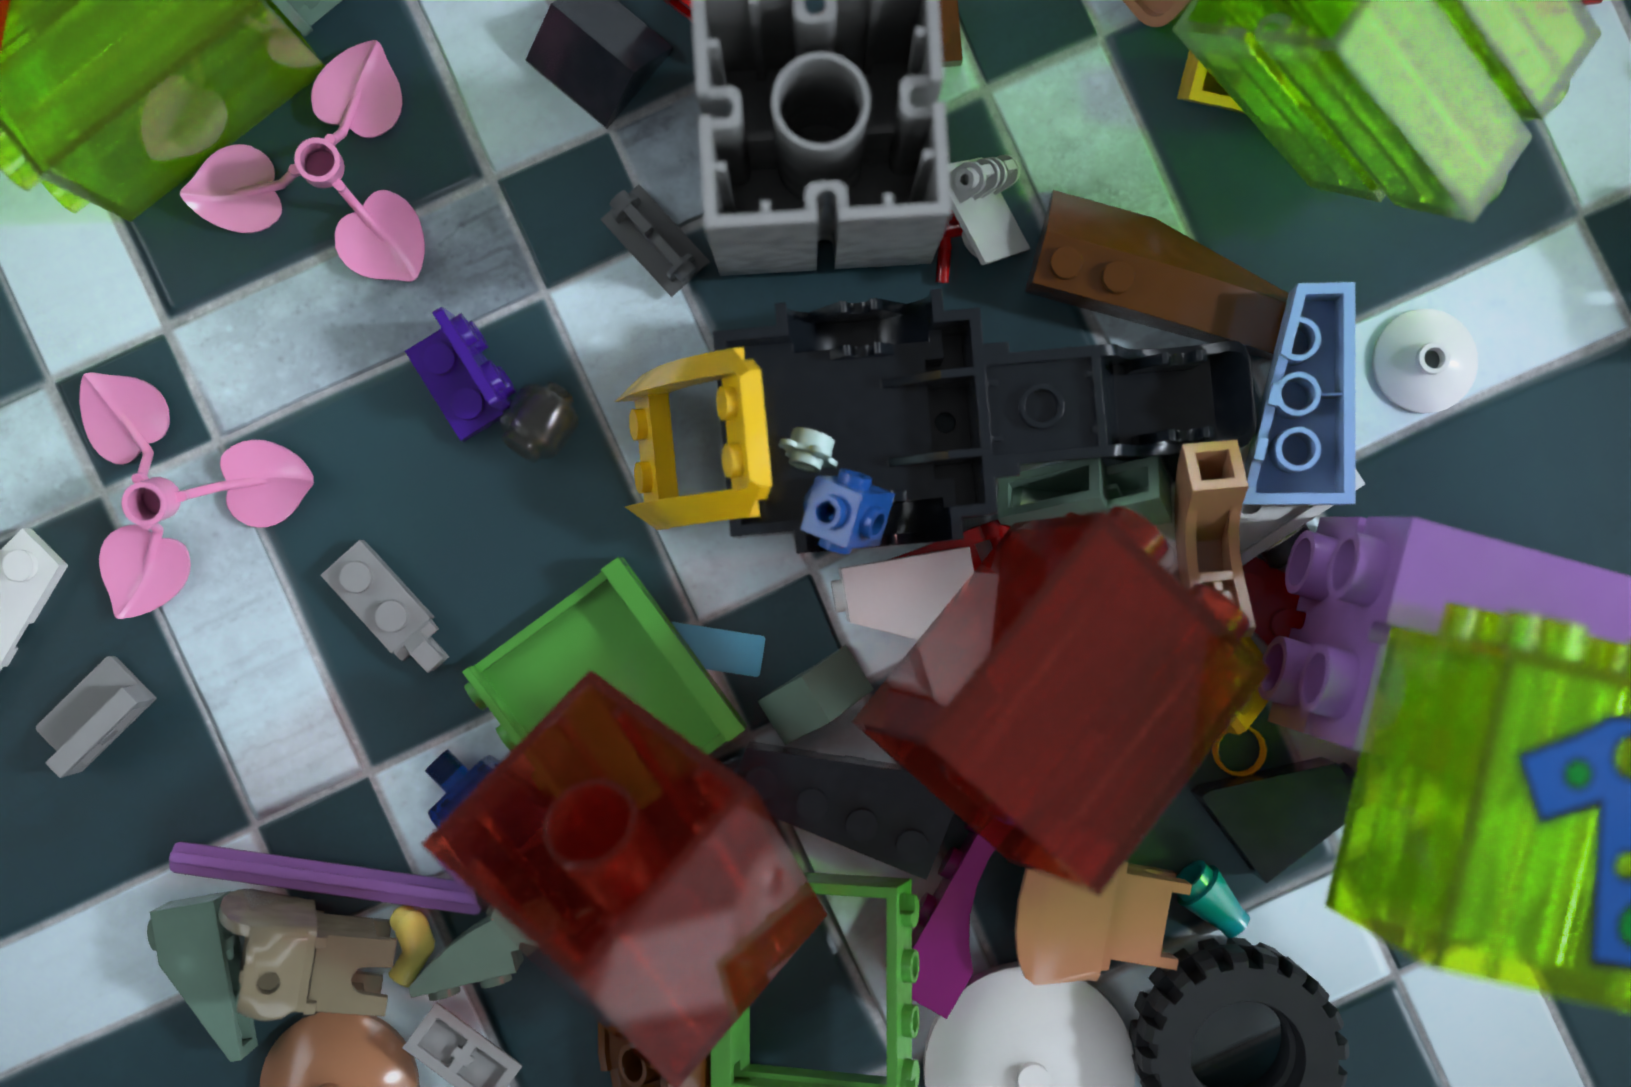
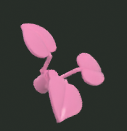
M377 40L363 42L348 48L331 60L319 73L311 93L313 112L322 122L340 126L336 132L327 134L324 139L315 137L303 141L295 152V164H291L288 167V171L279 180L274 181V165L263 152L249 145L236 144L223 147L208 157L194 177L180 191L183 201L195 213L213 225L237 233H256L271 227L279 220L282 214V204L276 191L285 189L298 176H302L310 185L316 188L326 189L334 187L355 211L344 216L338 222L335 230V248L344 264L352 271L370 279L412 282L418 278L423 266L425 256L424 234L418 215L413 207L400 195L388 190H379L372 193L362 206L341 180L344 175L345 165L335 145L347 136L349 129L363 138L378 137L392 129L401 115L403 96L400 84L387 60L382 45Z
M95 372L85 373L82 376L79 395L80 412L86 435L92 447L104 459L120 465L132 462L142 452L138 472L133 474L131 478L134 484L129 486L122 496L123 512L135 524L120 527L110 533L104 540L99 554L101 577L111 599L113 614L117 619L143 615L161 607L175 597L186 584L191 567L189 551L182 542L176 539L162 538L164 530L158 523L176 514L181 502L228 490L226 503L231 514L248 526L263 528L276 525L292 515L314 484V476L311 470L297 454L282 445L266 440L242 441L231 446L222 454L220 468L226 481L179 491L178 487L167 478L153 477L149 479L148 473L154 456L153 449L149 444L161 440L166 435L170 424L169 407L165 398L153 385L135 377Z

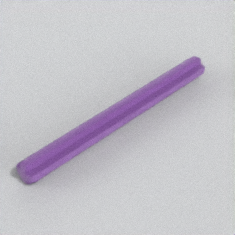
M183 841L175 843L169 856L170 870L177 874L460 914H480L485 899V887L480 883Z

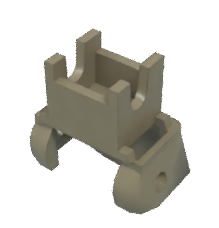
M239 889L223 897L219 909L220 923L226 930L236 935L245 936L238 979L241 986L237 1002V1013L259 1021L281 1019L291 1012H303V1015L327 1012L385 1017L388 995L381 994L383 974L358 970L365 967L393 968L397 938H390V919L324 914V911L316 910L315 900L304 899L256 889Z

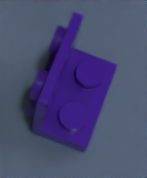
M441 306L432 312L441 329L405 350V353L459 440L465 442L499 421L501 415L507 416L508 413L505 414L504 411L508 412L510 410V413L517 410L510 398L517 391L500 365L496 367L490 359L487 361L482 351L489 348L475 323L472 320L468 322L462 313L455 316Z

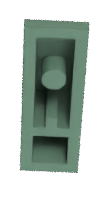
M231 891L170 901L150 912L151 919L147 926L149 945L152 950L157 952L160 968L230 1062L240 1061L258 1046L254 1019L236 1012L241 983L238 982L242 957L239 935L226 930L219 920L220 903L223 897Z

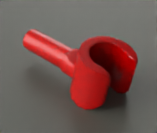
M952 210L938 246L936 282L949 283L952 249L950 238L961 237L963 231Z

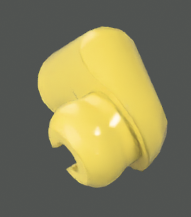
M402 905L396 908L390 917V926L395 931L402 952L388 974L399 985L409 987L434 951L435 939L428 919L423 912L415 910L414 907Z

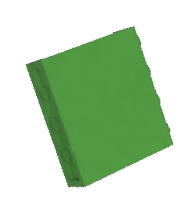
M617 557L601 569L602 572L480 662L462 671L469 681L464 685V688L471 700L482 711L489 708L500 723L496 727V732L502 742L512 753L520 750L531 765L527 773L535 787L544 796L550 793L553 795L563 809L559 813V817L566 829L576 839L583 836L589 845L596 841L607 829L725 742H730L741 734L747 727L743 718L624 557Z

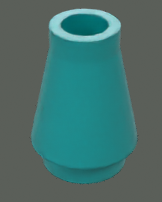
M1198 860L1186 866L1177 875L1176 878L1185 879L1192 884L1190 895L1176 893L1177 902L1181 906L1220 930L1227 938L1236 937L1245 930L1249 924L1250 916L1243 910L1216 866L1207 865L1204 861Z

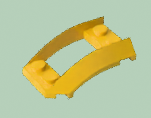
M743 347L699 354L657 366L642 374L615 401L635 402V409H631L629 415V428L632 439L638 441L640 462H636L634 468L635 486L639 494L643 493L644 502L625 506V508L656 530L760 516L758 500L767 499L772 486L761 369L753 359L745 360ZM721 380L722 386L718 388L716 404L719 418L726 422L728 444L723 446L722 465L725 476L731 478L732 489L679 496L669 393L693 385Z

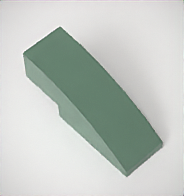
M1158 455L1107 467L1102 458L1057 463L1022 471L1016 477L999 479L998 520L1001 525L1066 532L1112 531L1172 523L1171 481Z

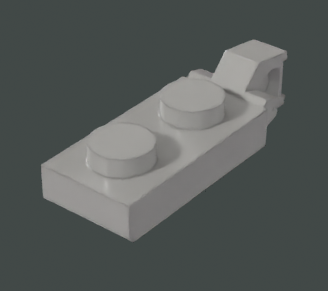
M365 540L356 542L320 575L389 652L394 653L401 661H404L411 655L429 673L437 669L449 658V655L431 637L439 629L432 620L435 617Z

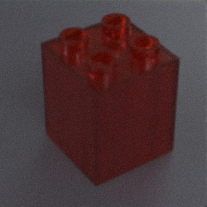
M1113 506L1107 514L1104 511L1084 514L1067 512L1061 517L1014 523L856 715L852 723L1010 863L1100 896L1268 676L1271 669L1240 640L1251 626L1250 620L1243 610L1227 596L1210 586L1195 583L1187 590L1159 564L1160 560L1169 550L1168 542L1160 531L1136 512L1122 506Z
M591 669L421 844L531 962L671 1087H680L827 916L826 911L755 789Z

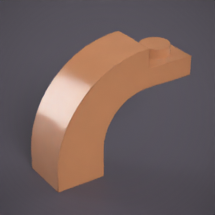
M1237 440L1182 444L1177 465L1174 504L1177 561L1184 604H1190L1197 642L1252 637L1256 628L1240 552V515L1248 489V482Z

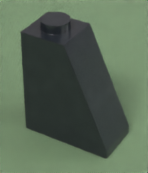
M1323 757L1260 770L1253 775L1245 777L1233 776L1198 784L1190 790L1251 872L1265 883L1271 881L1369 806L1359 793L1364 788V784L1354 770L1345 762L1338 765L1336 762Z

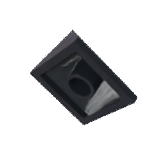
M556 0L551 3L525 60L603 127L608 129L673 51V46L617 0Z

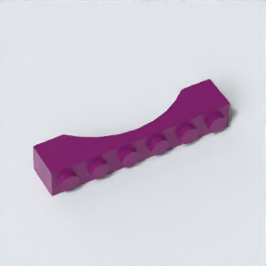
M1044 702L1038 711L1031 708L1022 720L1016 736L1022 739L1012 757L1005 754L997 764L990 779V782L996 786L986 803L979 800L972 808L964 825V828L969 833L960 849L953 846L944 857L938 870V875L943 878L935 893L931 895L926 892L919 901V919L917 926L912 931V949H916L919 953V974L916 983H912V1000L945 1019L950 1015L973 974L969 947L970 914L977 884L990 856L1006 833L1029 811L1059 793L1080 786L1106 740L1105 737Z

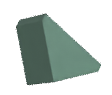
M844 645L763 696L757 702L784 745H787L830 723L874 689L848 647Z

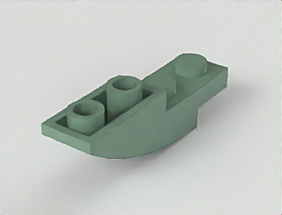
M557 887L509 904L475 923L441 950L409 986L410 997L414 998L428 994L430 1001H437L458 994L461 991L460 986L480 982L481 988L502 985L512 980L511 974L516 973L524 959L521 949L526 948L528 955H535L557 948L559 946L558 940L578 936L579 942H589L603 938L610 934L609 928L615 927L619 920L620 911L617 899L608 896L565 907L561 889Z

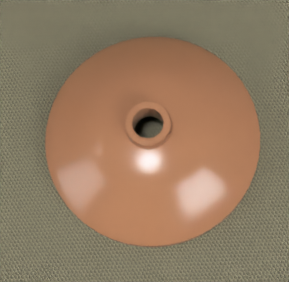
M315 1012V1015H308L294 1023L276 1040L265 1059L259 1087H420L415 1058L402 1048L406 1041L398 1031L383 1019L369 1015Z

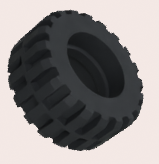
M1237 937L1228 938L1226 945H1220L1214 938L1199 941L1198 952L1190 955L1185 948H1182L1173 954L1179 959L1177 970L1169 969L1167 972H1164L1161 968L1157 967L1148 977L1154 984L1150 993L1140 991L1134 1007L1140 1014L1138 1020L1130 1021L1129 1036L1135 1045L1132 1058L1135 1071L1141 1079L1140 1084L1142 1087H1209L1204 1085L1195 1076L1191 1068L1190 1057L1194 1038L1201 1025L1214 1012L1233 1003L1249 1001L1263 1003L1274 1011L1280 1021L1281 1041L1277 1056L1270 1068L1259 1079L1243 1087H1345L1348 1073L1339 1065V1060L1349 1058L1348 1040L1338 1032L1344 1026L1339 1010L1328 1001L1330 995L1319 982L1288 956H1283L1271 946L1261 942L1254 946L1245 938Z

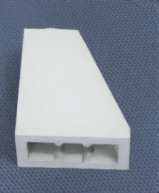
M960 547L838 568L840 580L831 581L836 613L845 611L847 621L850 623L976 656L988 654L970 547Z

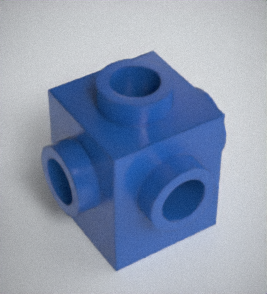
M840 469L838 476H815L814 483L809 488L804 499L803 509L805 515L800 530L820 537L818 543L820 547L840 554H850L852 548L880 546L895 493L872 485V478L870 476L853 470Z

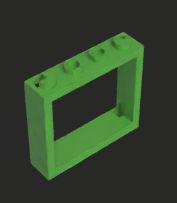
M729 868L711 876V1087H918L920 1069L918 1060L912 1059V1038H916L918 1034L920 1014L918 1005L912 1004V983H916L919 974V953L916 949H912V928L917 926L919 919V899L917 895H912V878ZM750 890L886 898L887 1076L750 1064Z

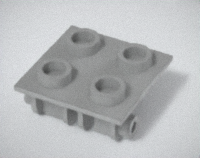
M1008 154L984 159L980 157L949 164L951 210L963 230L962 238L966 248L973 256L978 258L981 265L1018 255L1031 249L1001 192L1018 181L1021 172L1017 159Z

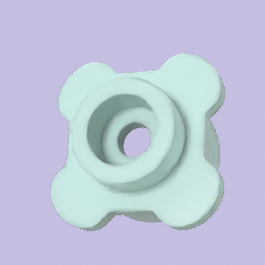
M796 427L793 428L790 439H780L779 447L786 450L785 455L789 457V464L798 469L819 473L822 466L835 469L838 461L831 458L835 441L824 433L808 428Z

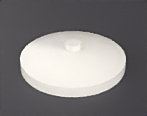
M1018 962L991 967L971 977L948 1018L945 1019L936 1014L927 1035L923 1057L925 1087H1135L1136 1071L1132 1058L1134 1051L1129 1033L1111 1002L1097 987L1088 980L1034 985L1023 976Z

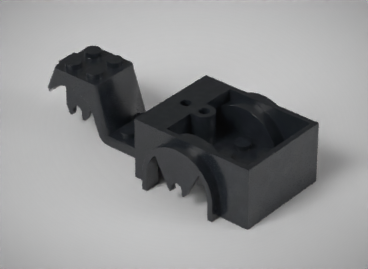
M942 288L931 289L926 298L907 304L870 298L866 302L847 303V301H839L811 312H798L789 310L786 302L775 303L777 324L775 326L713 331L714 351L743 347L745 360L753 359L761 369L772 486L767 499L758 500L760 516L729 520L730 537L748 538L795 533L796 554L829 551L818 545L820 537L800 530L805 515L803 503L806 493L814 483L815 476H838L840 469L853 470L868 475L872 478V485L895 493L880 546L874 547L964 539L962 519L988 517L998 514L995 480L1019 476V465L1093 458L1129 460L1156 455L1159 457L1180 455L1182 444L1237 440L1239 448H1243L1252 440L1257 425L1251 357L1247 348L1239 341L1228 340L1210 344L1160 349H1128L1117 344H1101L1009 352L1008 341L983 344L980 307L944 311ZM717 380V387L719 388L722 386L721 380ZM942 413L952 415L955 420V427L951 432L942 433L936 428L935 419L938 415ZM720 419L722 445L724 446L728 444L726 422ZM796 427L808 428L824 433L835 441L831 458L838 461L837 467L830 469L822 466L819 473L798 469L789 464V457L785 455L786 450L779 447L780 439H790L792 430ZM725 476L726 490L732 489L731 478ZM861 547V548H852V549L873 548V547Z

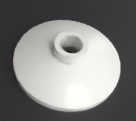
M1417 309L1396 317L1382 330L1373 349L1372 368L1380 390L1393 404L1410 412L1434 413L1455 405L1468 393L1475 381L1478 370V352L1472 335L1458 319L1440 310ZM1428 350L1435 351L1439 356V364L1436 368L1429 367L1425 362V353Z

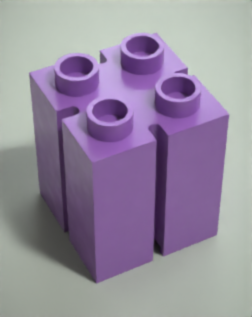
M1320 517L1316 532L1306 530L1295 541L1287 561L1285 585L1289 593L1300 596L1296 610L1305 612L1306 619L1301 629L1291 628L1289 638L1283 636L1275 637L1270 642L1263 656L1259 670L1258 689L1263 699L1272 701L1268 722L1353 750L1528 794L1517 761V753L1585 728L1605 715L1631 714V709L1614 705V696L1618 688L1631 689V576L1415 517H1367V519L1362 517ZM1631 737L1624 740L1616 752L1617 766L1626 776H1628L1631 765Z

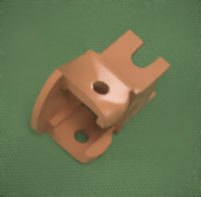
M1049 818L1044 824L1041 840L1036 845L1025 869L1017 900L1014 929L1016 957L1023 976L1034 985L1087 980L1097 982L1101 971L1109 970L1111 960L1177 970L1179 959L1172 953L1163 952V939L1172 892L1190 895L1192 884L1185 879L1176 878V873L1172 870L1128 863L1121 859L1120 847L1104 835L1094 834L1056 818Z

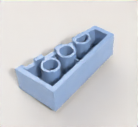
M1355 282L1298 283L1289 292L1257 417L1255 435L1251 440L1244 468L1248 489L1242 506L1356 504Z

